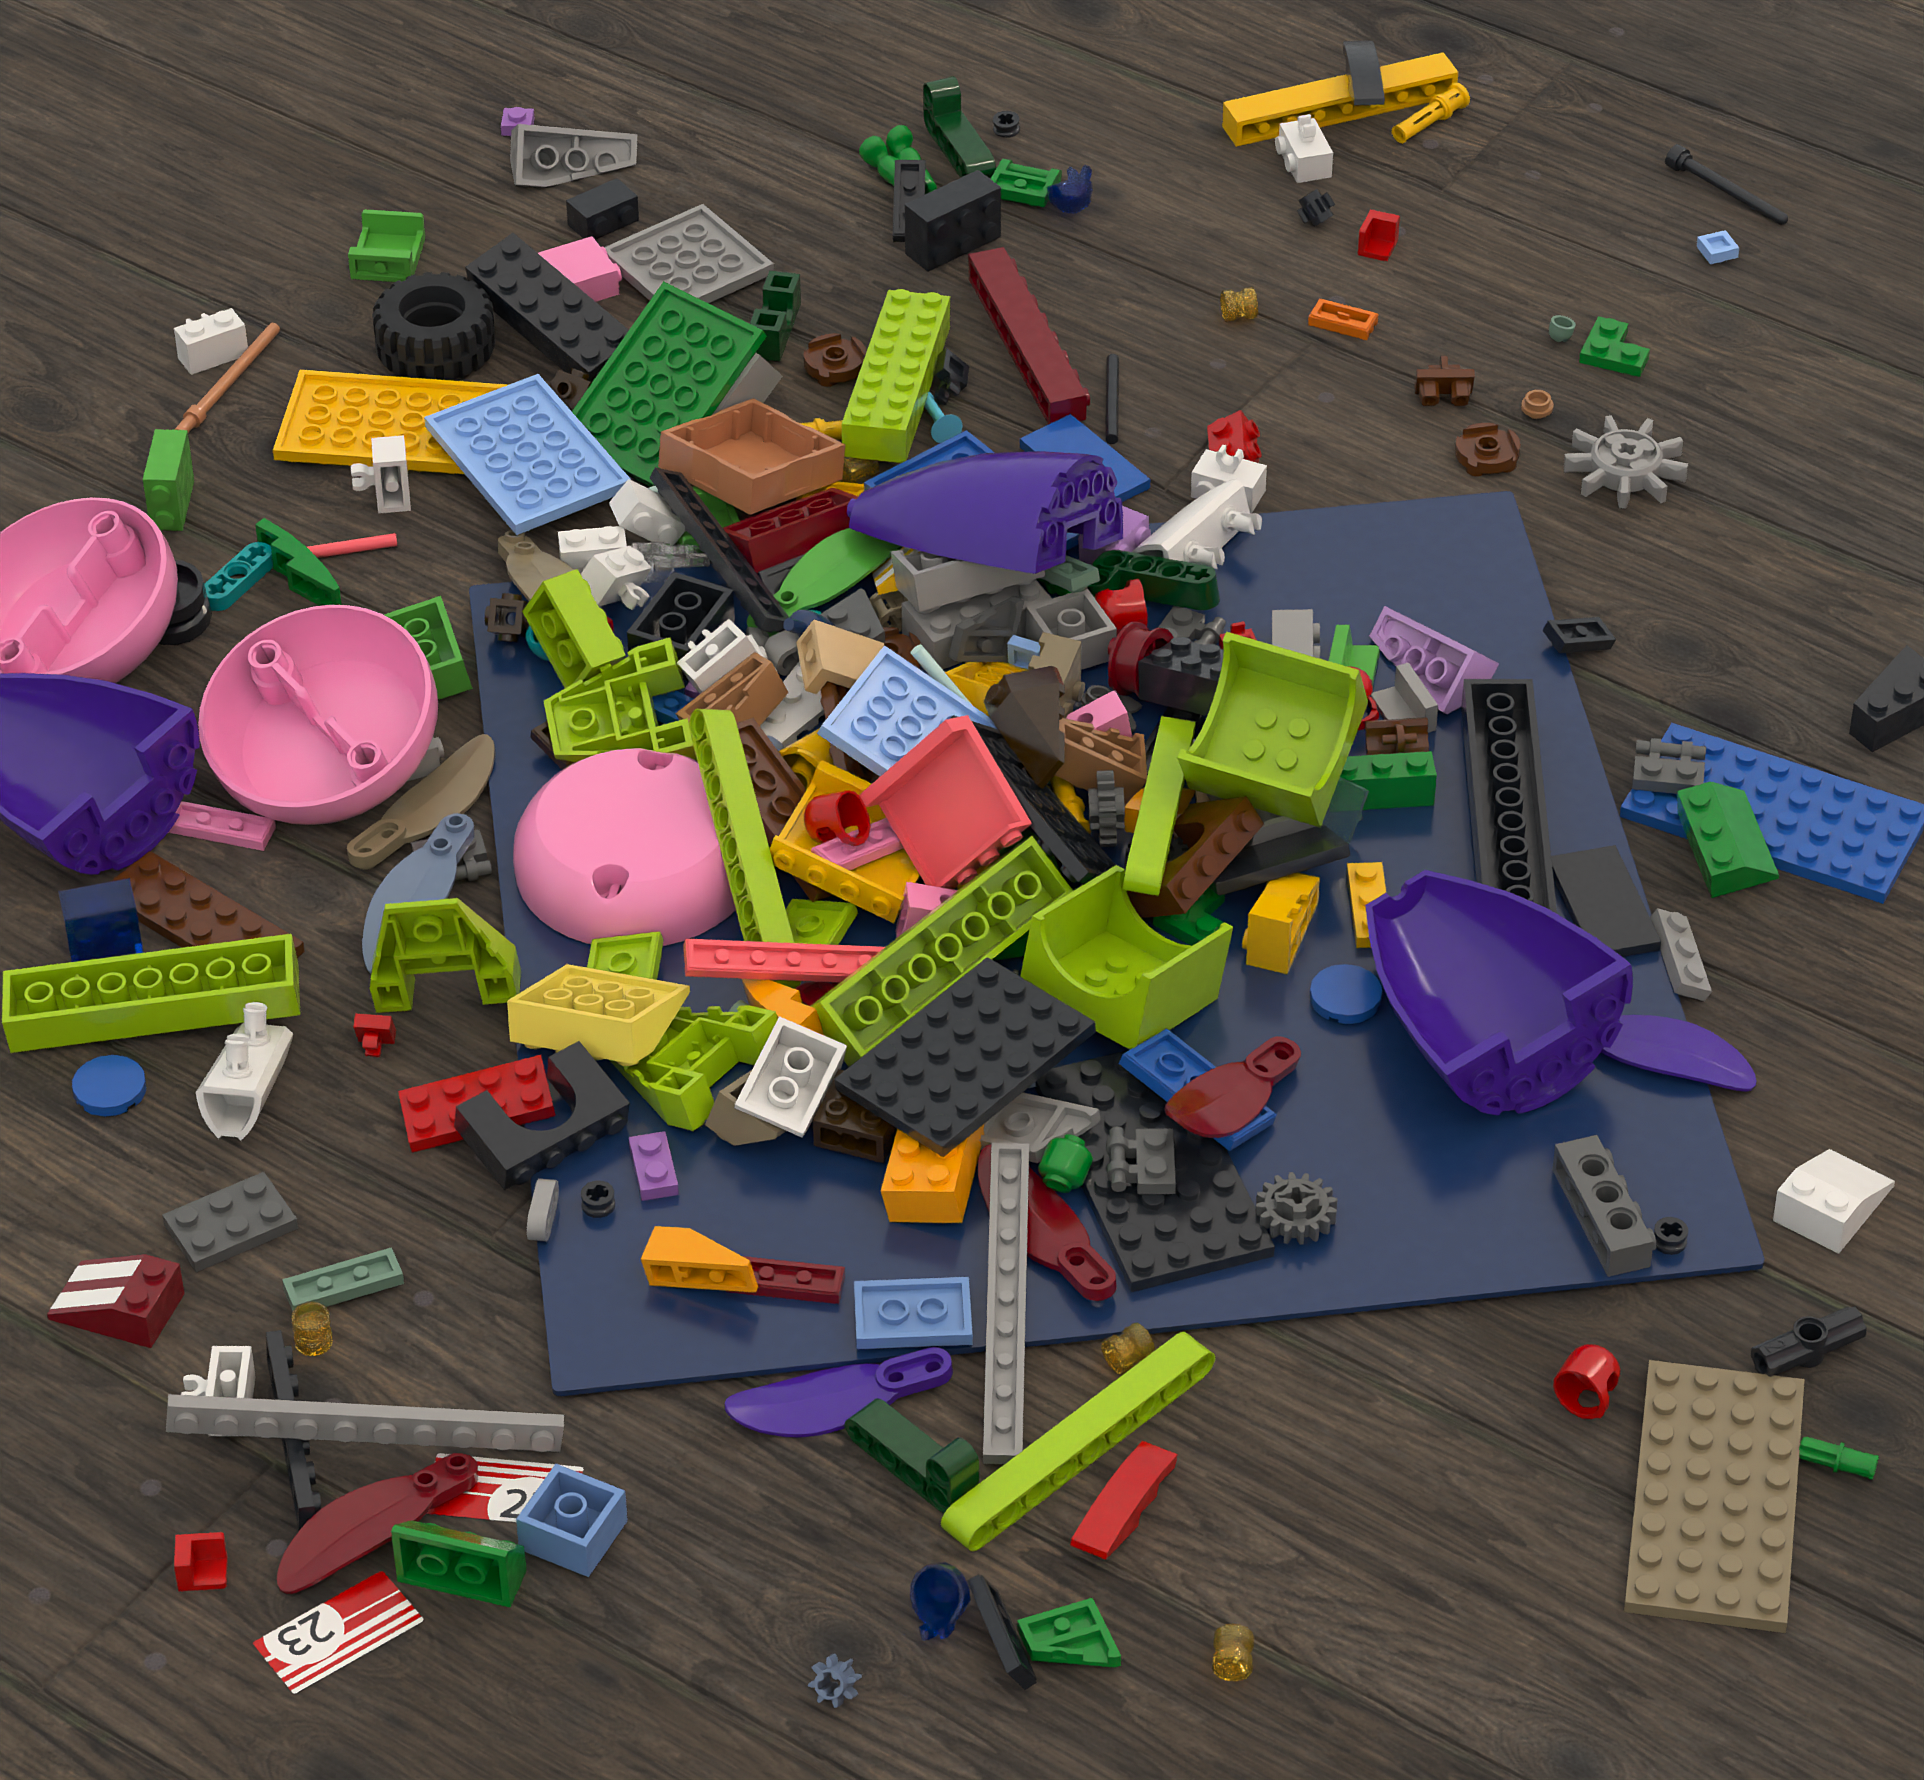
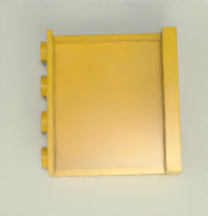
M821 759L811 784L780 835H775L770 847L773 864L785 872L894 923L900 913L904 900L903 895L906 882L917 883L921 877L904 848L852 870H847L811 852L813 847L820 845V843L815 842L808 835L804 826L805 808L811 799L822 794L846 790L854 791L860 795L872 784ZM879 805L866 807L869 813L870 824L886 818ZM847 827L845 829V832L850 833L852 831L857 830L858 827Z

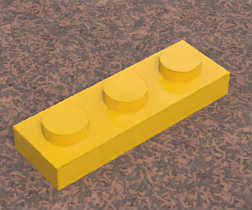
M1382 862L1347 863L1346 876L1356 948H1371L1365 905L1386 893Z

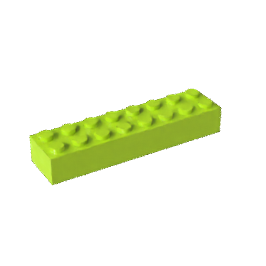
M904 289L888 290L842 421V443L845 444L844 457L897 463L907 461L935 375L937 356L943 351L950 330V296H943L934 292L926 294L914 293Z
M1031 836L1011 848L811 1005V1007L817 1010L824 1035L847 1045L844 1061L848 1067L863 1057L985 958L988 957L992 960L1030 930L1032 915L1073 891L1034 837Z
M292 934L3 971L2 1025L10 1053L244 1023L243 1008H245V1004L252 1002L263 1003L267 1006L266 1020L300 1015L299 966Z

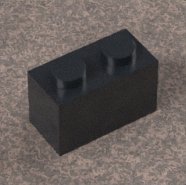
M618 178L566 200L568 226L583 239L593 237L596 240L639 221L638 196Z

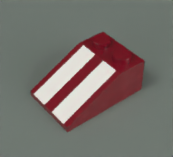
M146 1254L83 1260L79 1263L47 1313V1318L51 1321L152 1348L185 1294L180 1264Z

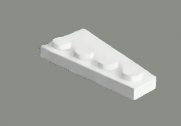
M800 661L783 682L789 693L760 725L766 735L776 738L784 747L796 742L797 735L802 731H810L818 724V719L825 714L820 702L822 698L821 690L817 694L805 691Z

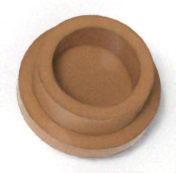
M1543 390L1529 391L1522 400L1521 409L1531 418L1541 419L1553 412L1554 404L1551 396Z

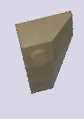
M751 1071L719 1091L705 1126L717 1133L721 1139L728 1141L733 1146L776 1139L786 1132L784 1129L734 1108Z

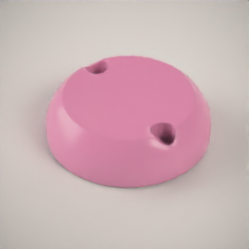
M109 498L74 499L37 510L0 532V674H57L117 683L147 659L164 636L170 623L176 603L178 576L174 556L167 540L156 523L145 512L123 501Z
M350 605L310 607L288 613L262 625L239 642L221 661L203 695L198 722L199 738L203 753L215 777L227 792L244 807L267 818L291 824L317 825L338 822L363 814L379 805L399 790L416 771L425 757L434 734L438 715L437 688L430 665L420 646L410 633L394 620L378 612Z
M642 748L614 750L590 756L554 775L535 794L518 822L514 837L513 865L517 887L522 899L542 922L572 939L591 944L592 939L660 931L664 939L663 946L682 942L685 939H690L708 931L728 918L736 910L698 761L677 753H662Z

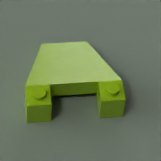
M670 638L637 646L627 652V658L613 666L610 663L599 668L601 673L585 682L580 679L544 700L553 752L556 759L578 762L590 756L609 751L642 748L662 753H677L697 761L688 718L658 726L654 709L653 696L685 688L681 668L677 664L679 659Z
M453 898L385 904L373 954L370 992L376 1013L412 1010L415 984L414 974L474 970L483 1005L507 1003L509 999L519 994L521 968L515 945L461 900Z
M750 1005L738 1006V1012H722L720 1006H709L707 1008L708 1012L692 1013L690 1007H681L654 1051L639 1060L638 1064L622 1066L617 1061H609L668 1125L694 1131L705 1123L714 1105V1099L709 1088L738 1062L755 1065L778 1017L776 1011Z

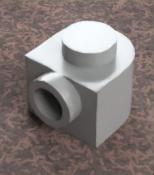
M786 630L771 636L764 645L768 660L772 662L778 673L784 676L789 675L800 661L796 643L799 637L797 634Z

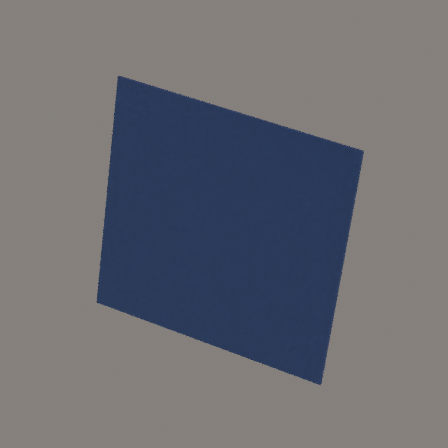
M1501 491L1260 513L1262 526L1260 530H1254L1255 535L1239 531L1221 548L1224 551L1223 565L1217 564L1218 569H1215L1220 596L1219 604L1209 610H1189L1204 614L1205 625L1208 622H1212L1215 617L1223 618L1226 622L1223 634L1230 632L1231 624L1244 621L1245 629L1251 628L1257 641L1272 645V610L1313 609V623H1320V643H1313V646H1320V659L1329 661L1336 625H1350L1353 645H1376L1369 635L1384 606L1499 663L1491 679H1533L1551 856L1616 845L1649 917L1652 916L1566 653H1559L1542 631L1548 620L1555 619L1512 492ZM1166 522L1149 524L1151 535ZM1079 544L1067 550L1066 555L1080 561ZM713 564L651 569L640 586L650 596L643 607L637 604L631 610L622 600L599 606V608L603 609L606 616L613 620V633L622 642L626 655L623 659L628 657L627 631L672 572L728 588L721 574L713 568ZM872 572L831 601L807 610H817L823 613L861 588L865 590L870 599L872 595L877 593ZM513 582L473 585L469 588L483 730L484 734L492 738L495 746V760L489 777L504 932L505 938L516 947L521 968L519 992L521 993L566 964L587 968L591 944L572 939L542 922L522 899L516 883L513 852L518 822L535 794L554 775L562 771L530 738L531 730L547 721L544 700L565 688L551 662L541 660L530 650L526 637L518 636V642L498 641V634L487 632L488 626H485V610L487 606H490V598L501 599L502 593L522 595V601L529 603ZM1039 582V584H1040V585L1044 588V590L1047 592L1046 587H1045L1042 583ZM1047 592L1052 599L1060 596L1057 593L1050 594ZM734 593L735 620L733 623L746 635L748 627L747 618L750 614L741 606L740 600ZM1145 600L1148 630L1158 628L1173 605ZM511 613L508 616V623L510 625H515L516 613ZM1381 650L1373 683V692L1395 686L1396 666L1386 658ZM962 662V663L953 665V666H951V667H948V668L943 669V671H944V672H947V671H949V670H951V669H953V668H956V667H958V666H960V665H963V664H965V663H967V662ZM1108 662L1081 670V681L1085 683L1084 693L1087 692L1089 687L1094 685L1104 686L1113 691L1108 684ZM920 666V670L923 671L924 673H926L927 675H929V674L923 669V667ZM779 674L780 678L784 682L787 676ZM683 680L686 688L689 681ZM685 688L676 690L685 694ZM1132 693L1127 696L1142 705L1139 711L1131 714L1136 722V731L1132 732V736L1135 733L1144 734V741L1146 742L1168 706L1139 699L1136 693ZM1081 701L1075 702L1073 712L1083 707ZM1368 705L1366 707L1362 719L1367 717L1371 712V709ZM1461 707L1449 714L1438 710L1436 731L1428 733L1429 751H1432L1437 774L1434 806L1331 812L1330 806L1328 807L1322 825L1325 824L1349 844L1350 856L1298 872L1320 878L1319 899L1288 974L1246 965L1247 950L1242 949L1243 936L1248 928V914L1264 891L1267 882L1225 894V902L1211 914L1222 922L1233 926L1218 999L1169 1030L1216 1067L1232 1062L1245 1061L1252 1051L1272 1037H1285L1294 1041L1299 1046L1301 1057L1296 1068L1272 1086V1092L1266 1104L1277 1115L1273 1125L1233 1150H1226L1255 1208L1257 1192H1263V1184L1265 1182L1274 1185V1176L1276 1175L1286 1180L1288 1179L1289 1172H1293L1297 1179H1301L1305 1173H1308L1309 1181L1311 1182L1321 1178L1323 1180L1322 1189L1332 1187V1197L1337 1198L1336 1223L1330 1225V1233L1327 1235L1319 1232V1238L1316 1242L1310 1237H1305L1304 1244L1302 1245L1298 1243L1297 1238H1291L1289 1243L1286 1244L1283 1240L1284 1236L1279 1234L1277 1237L1271 1238L1275 1246L1274 1257L1131 1292L1082 1187L1071 1189L1069 1193L1055 1191L1082 1222L1088 1233L1090 1246L1114 1269L1117 1289L1111 1297L1105 1300L1093 1301L1086 1299L1059 1271L1048 1268L1027 1257L1025 1347L1740 1272L1763 1268L1765 1258L1707 1083L1645 1070L1619 1062L1606 1056L1604 1053H1600L1592 1062L1596 1067L1570 1091L1542 1107L1519 1114L1515 1110L1502 1111L1500 1115L1480 1112L1475 1107L1464 1103L1426 1061L1392 1009L1377 973L1372 949L1356 948L1346 876L1347 863L1382 862L1386 893L1390 897L1401 893V887L1404 882L1424 870L1477 882ZM1379 713L1378 720H1384L1381 714ZM825 714L818 719V724L810 731L804 730L797 735V741L819 729L826 720ZM1201 715V723L1194 733V739L1199 735L1207 716ZM657 720L658 726L664 725V723ZM1365 729L1357 731L1348 756L1366 755ZM1185 780L1183 788L1189 789ZM1076 787V795L1083 800L1085 805L1084 817L1089 821L1088 790ZM1195 794L1191 799L1189 805L1196 803ZM1031 829L1030 831H1032L1040 839L1037 833L1033 829ZM1116 829L1117 846L1101 848L1117 866L1125 869L1126 848H1128L1129 841H1132L1134 833L1126 832L1125 829ZM1091 830L1090 835L1099 844V830ZM1054 854L1053 856L1060 868L1063 864ZM774 866L785 910L792 899L810 900L792 874ZM1061 871V875L1073 891L1083 885L1078 881L1075 883L1071 882ZM1554 881L1557 914L1574 924ZM835 895L818 900L850 903ZM856 906L858 914L839 945L886 947L897 938V925ZM736 910L715 927L690 939L744 941ZM1153 917L1142 918L1149 927L1163 937L1179 944L1188 945L1153 925ZM685 940L663 946L657 980L690 986V993L681 1007H690L692 1013L708 1012L707 1008L709 1006H720L722 1012H729L731 1007L739 1000H743L749 1005L742 979L685 976L683 947ZM1661 950L1623 957L1632 966L1633 990L1630 1004H1625L1621 1015H1653L1686 1021L1679 996L1674 993ZM1024 956L996 960L995 962L1012 972L1018 970V976H1020ZM1341 964L1356 965L1371 971L1379 979L1382 987L1381 1005L1378 1006L1374 1016L1363 1022L1342 1024L1338 1023V1019L1329 1017V1020L1321 1017L1313 1009L1310 1001L1312 979L1319 971ZM1096 1031V1033L1053 1068L1130 1049ZM516 1043L518 1060L541 1055L547 1076L548 1058L556 1053L555 1050L548 1048L529 1049L525 1047V1044ZM608 1059L595 1060L630 1103L627 1124L618 1133L605 1135L596 1140L587 1150L576 1151L570 1154L557 1166L545 1168L534 1174L530 1179L532 1198L538 1178L557 1180L559 1184L558 1203L549 1240L547 1242L537 1241L552 1392L554 1395L568 1396L833 1368L853 1364L880 1363L930 1347L944 1349L949 1355L986 1351L990 1214L979 1185L978 1162L962 1223L889 1222L881 1188L892 1147L884 1163L814 1146L813 1121L803 1138L786 1131L776 1139L733 1146L705 1126L707 1120L694 1131L668 1125ZM843 1060V1064L840 1070L845 1071L849 1067ZM738 1062L709 1088L714 1102L719 1091L751 1071L754 1065ZM548 1079L556 1116L526 1123V1129L536 1131L554 1129L564 1124L573 1114L569 1105ZM1035 1087L1027 1088L1023 1092L1039 1096ZM665 1131L678 1182L679 1195L642 1201L629 1148V1137ZM1598 1135L1604 1149L1608 1148L1611 1151L1614 1167L1618 1175L1624 1176L1631 1200L1639 1204L1642 1220L1646 1228H1651L1654 1233L1655 1224L1658 1220L1665 1217L1678 1218L1686 1223L1688 1227L1686 1248L1679 1254L1674 1255L1664 1254L1656 1249L1652 1251L1650 1267L1608 1277L1552 1170L1555 1144ZM1029 1161V1167L1043 1180L1044 1178L1038 1171L1040 1162ZM592 1181L608 1182L614 1189L615 1209L613 1212L602 1218H593L586 1215L581 1206V1190L584 1185ZM655 1226L690 1228L741 1256L845 1267V1279L839 1304L729 1293L725 1290L650 1286L641 1257ZM1268 1228L1266 1230L1270 1236V1228ZM969 1277L973 1345L857 1349L854 1281Z

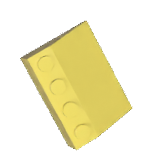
M566 964L507 1001L510 1042L525 1044V1047L529 1049H553L557 1053L580 1041L594 1060L608 1059L617 1061L622 1066L636 1065L639 1063V1060L654 1051L689 995L690 986Z

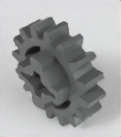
M1113 770L1097 771V788H1088L1090 830H1099L1100 847L1117 846L1116 829H1125L1124 788L1115 787Z
M1289 1172L1288 1179L1286 1180L1276 1175L1274 1176V1185L1267 1182L1263 1184V1192H1257L1255 1213L1260 1216V1225L1265 1226L1266 1229L1270 1228L1271 1238H1275L1280 1234L1284 1236V1243L1288 1244L1291 1238H1297L1298 1243L1302 1245L1304 1244L1305 1237H1310L1316 1242L1319 1238V1232L1327 1235L1330 1233V1225L1336 1223L1337 1198L1332 1197V1187L1322 1189L1323 1180L1321 1178L1311 1182L1309 1181L1308 1173H1305L1301 1179H1297L1293 1172Z

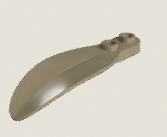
M507 531L504 536L498 538V554L506 562L507 573L528 601L531 600L543 581L574 570L564 561L542 552L529 537L525 536L524 532L516 535L513 531Z
M482 734L464 744L439 767L401 796L386 811L381 820L351 840L347 845L350 864L360 869H371L404 844L432 834L444 817L454 813L464 814L468 811L483 792L493 770L495 746L492 738L489 735Z

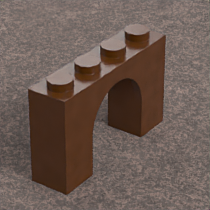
M1246 796L1193 803L1176 819L1174 831L1178 837L1183 839V844H1187L1188 851L1173 861L1166 863L1159 896L1126 891L1132 906L1141 918L1185 914L1260 830L1264 822Z

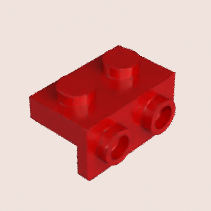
M1241 410L1225 418L1217 419L1214 423L1207 426L1209 450L1218 452L1222 445H1226V453L1234 457L1237 450L1241 449L1244 453L1243 459L1259 463V458L1262 457L1257 443V438L1260 437L1259 429L1252 419L1248 420Z

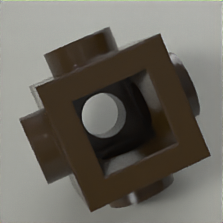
M571 368L570 374L558 370L549 386L572 412L592 382L588 381L589 374Z
M502 593L501 599L490 598V606H487L485 610V626H488L487 632L498 634V641L518 642V636L526 637L529 623L522 611L528 602L522 601V595ZM511 613H516L515 625L508 623V616Z

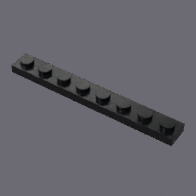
M655 467L650 480L658 489V494L670 505L672 513L678 516L684 524L685 530L698 543L699 549L712 562L713 568L721 574L727 583L726 586L729 589H733V592L741 602V606L754 619L755 625L767 633L784 631L783 624L789 616L681 472Z

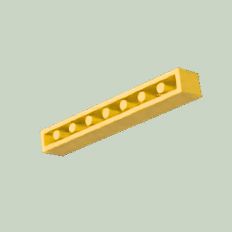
M1444 52L1381 66L1380 71L1385 104L1354 105L1348 91L1349 79L1347 74L1223 102L1222 127L1237 147L1276 138L1279 136V126L1281 123L1298 121V116L1310 114L1311 118H1315L1320 128L1430 102L1434 95L1443 94L1451 84L1458 82V71Z

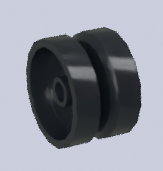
M175 560L178 576L176 603L170 623L164 636L158 643L160 645H179L190 642L200 636L211 621L212 612L202 574L194 565L182 560Z

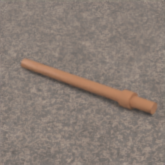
M270 323L198 404L190 406L183 415L184 419L174 430H188L189 433L193 427L197 428L206 419V413L280 332V327L276 323Z

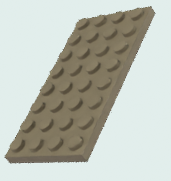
M1649 1360L1624 1612L1786 1633L1805 1379L1775 1375L1769 1377L1767 1374Z

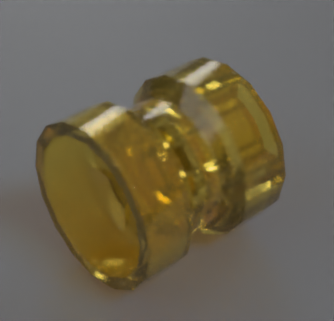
M1253 287L1243 288L1240 292H1234L1233 290L1221 291L1220 305L1225 322L1235 321L1237 317L1243 316L1246 319L1257 318L1258 302Z
M307 1302L297 1306L291 1316L293 1330L295 1331L294 1341L296 1349L308 1356H317L327 1352L333 1343L329 1310L325 1305L317 1302Z
M1132 1323L1123 1329L1121 1335H1112L1101 1343L1102 1353L1106 1362L1118 1374L1129 1371L1134 1367L1136 1361H1142L1155 1351L1154 1342L1150 1334L1139 1323Z
M1226 1624L1219 1627L1214 1633L1213 1647L1216 1651L1212 1659L1214 1674L1226 1681H1241L1248 1678L1253 1670V1657L1250 1654L1254 1647L1253 1632L1248 1627L1240 1624Z

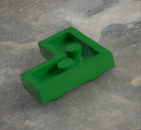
M1598 316L1580 352L1579 363L1640 377L1649 360L1650 349L1636 344L1623 343L1628 334L1629 323Z
M1208 887L1185 914L1153 917V925L1188 945H1195L1217 931L1220 925L1224 923L1211 914L1225 902V894L1219 896Z

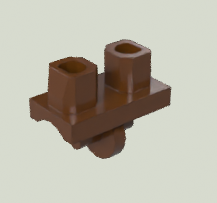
M1440 355L1439 365H1428V369H1417L1414 385L1415 394H1419L1423 406L1439 404V394H1451V404L1466 406L1473 391L1475 372L1474 369H1460V364H1448L1447 355Z
M1428 718L1365 721L1366 755L1429 752Z

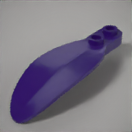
M1621 1015L1619 1021L1623 1026L1611 1048L1604 1047L1600 1052L1631 1066L1726 1089L1747 1092L1753 1090L1756 1085V1076L1753 1069L1737 1049L1713 1032L1678 1019L1653 1015Z
M930 1347L891 1358L880 1365L853 1364L840 1366L748 1389L729 1396L725 1401L724 1407L727 1414L734 1421L760 1433L782 1437L823 1435L844 1429L845 1421L876 1398L882 1399L891 1405L900 1397L944 1385L953 1375L952 1360L949 1353L944 1349Z

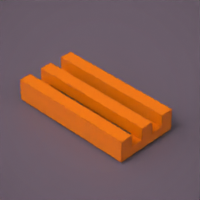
M1324 299L1318 300L1308 317V325L1363 340H1368L1369 333H1372L1374 326L1378 323L1377 313Z

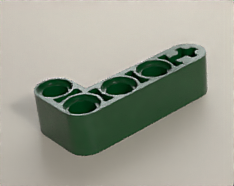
M951 76L924 83L923 117L926 128L959 177L962 178L979 170L988 178H991L996 170L994 157L961 111V91L957 79Z
M1122 550L1105 551L1091 565L1098 568L1100 581L1088 585L1087 589L1093 597L1105 589H1124L1126 581L1139 579L1144 591V600L1195 610H1209L1216 607L1220 602L1216 572L1210 566Z
M874 1399L845 1421L846 1431L857 1446L943 1514L955 1501L979 1484V1459L974 1448L966 1440L958 1437L943 1448L882 1399Z

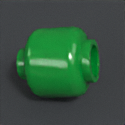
M1066 1134L1064 1138H1054L1048 1142L1038 1166V1171L1044 1178L1043 1183L1047 1187L1061 1193H1069L1071 1189H1078L1083 1185L1093 1157L1091 1152L1085 1147L1084 1140L1077 1136Z

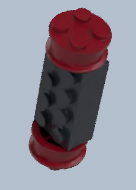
M1131 622L1123 627L1117 637H1113L1109 642L1108 684L1119 695L1127 696L1136 693L1139 699L1207 716L1217 689L1224 650L1215 644L1202 645L1191 642L1186 637L1174 638L1172 633L1165 628L1158 627L1148 630L1146 625L1141 622Z

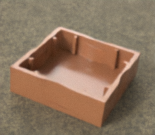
M753 398L722 409L711 416L695 419L661 431L658 467L681 472L690 484L751 515L842 480L845 444L811 427L802 425L789 418L786 414Z

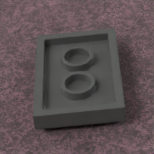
M261 1172L162 1214L164 1226L195 1272H199L298 1229L296 1216L265 1172Z

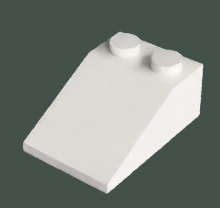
M779 1016L734 1108L803 1138L838 1069L842 1067L847 1045Z
M1828 1149L1797 1167L1777 1190L1773 1221L1839 1254L1894 1187L1895 1181Z

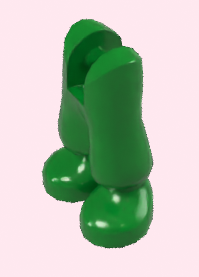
M898 125L891 129L887 135L886 145L880 137L871 136L865 139L859 149V154L863 161L876 167L880 176L893 186L895 160H922L918 151L911 147L913 134L905 125ZM926 169L925 194L936 190L937 186Z

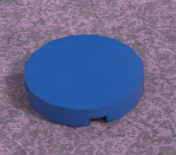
M1349 964L1333 965L1319 971L1312 979L1310 987L1312 1007L1321 1017L1327 1020L1331 1017L1338 1019V1023L1342 1024L1360 1023L1373 1017L1377 1012L1378 1006L1381 1005L1382 987L1379 979L1371 971L1360 966Z
M108 1055L92 1059L82 1065L72 1079L74 1100L77 1104L84 1107V1111L92 1115L104 1117L120 1115L128 1111L127 1107L134 1103L136 1106L142 1101L146 1093L144 1071L137 1062L124 1056Z

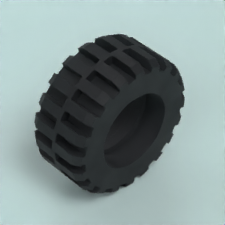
M426 272L422 276L416 277L415 274L408 276L405 281L401 282L398 280L391 285L390 289L386 288L373 307L372 317L377 356L382 361V364L389 371H393L398 377L454 381V378L469 376L472 370H479L493 353L496 339L492 302L483 288L473 280L468 282L464 276L457 274L455 277L447 272H441L440 274Z

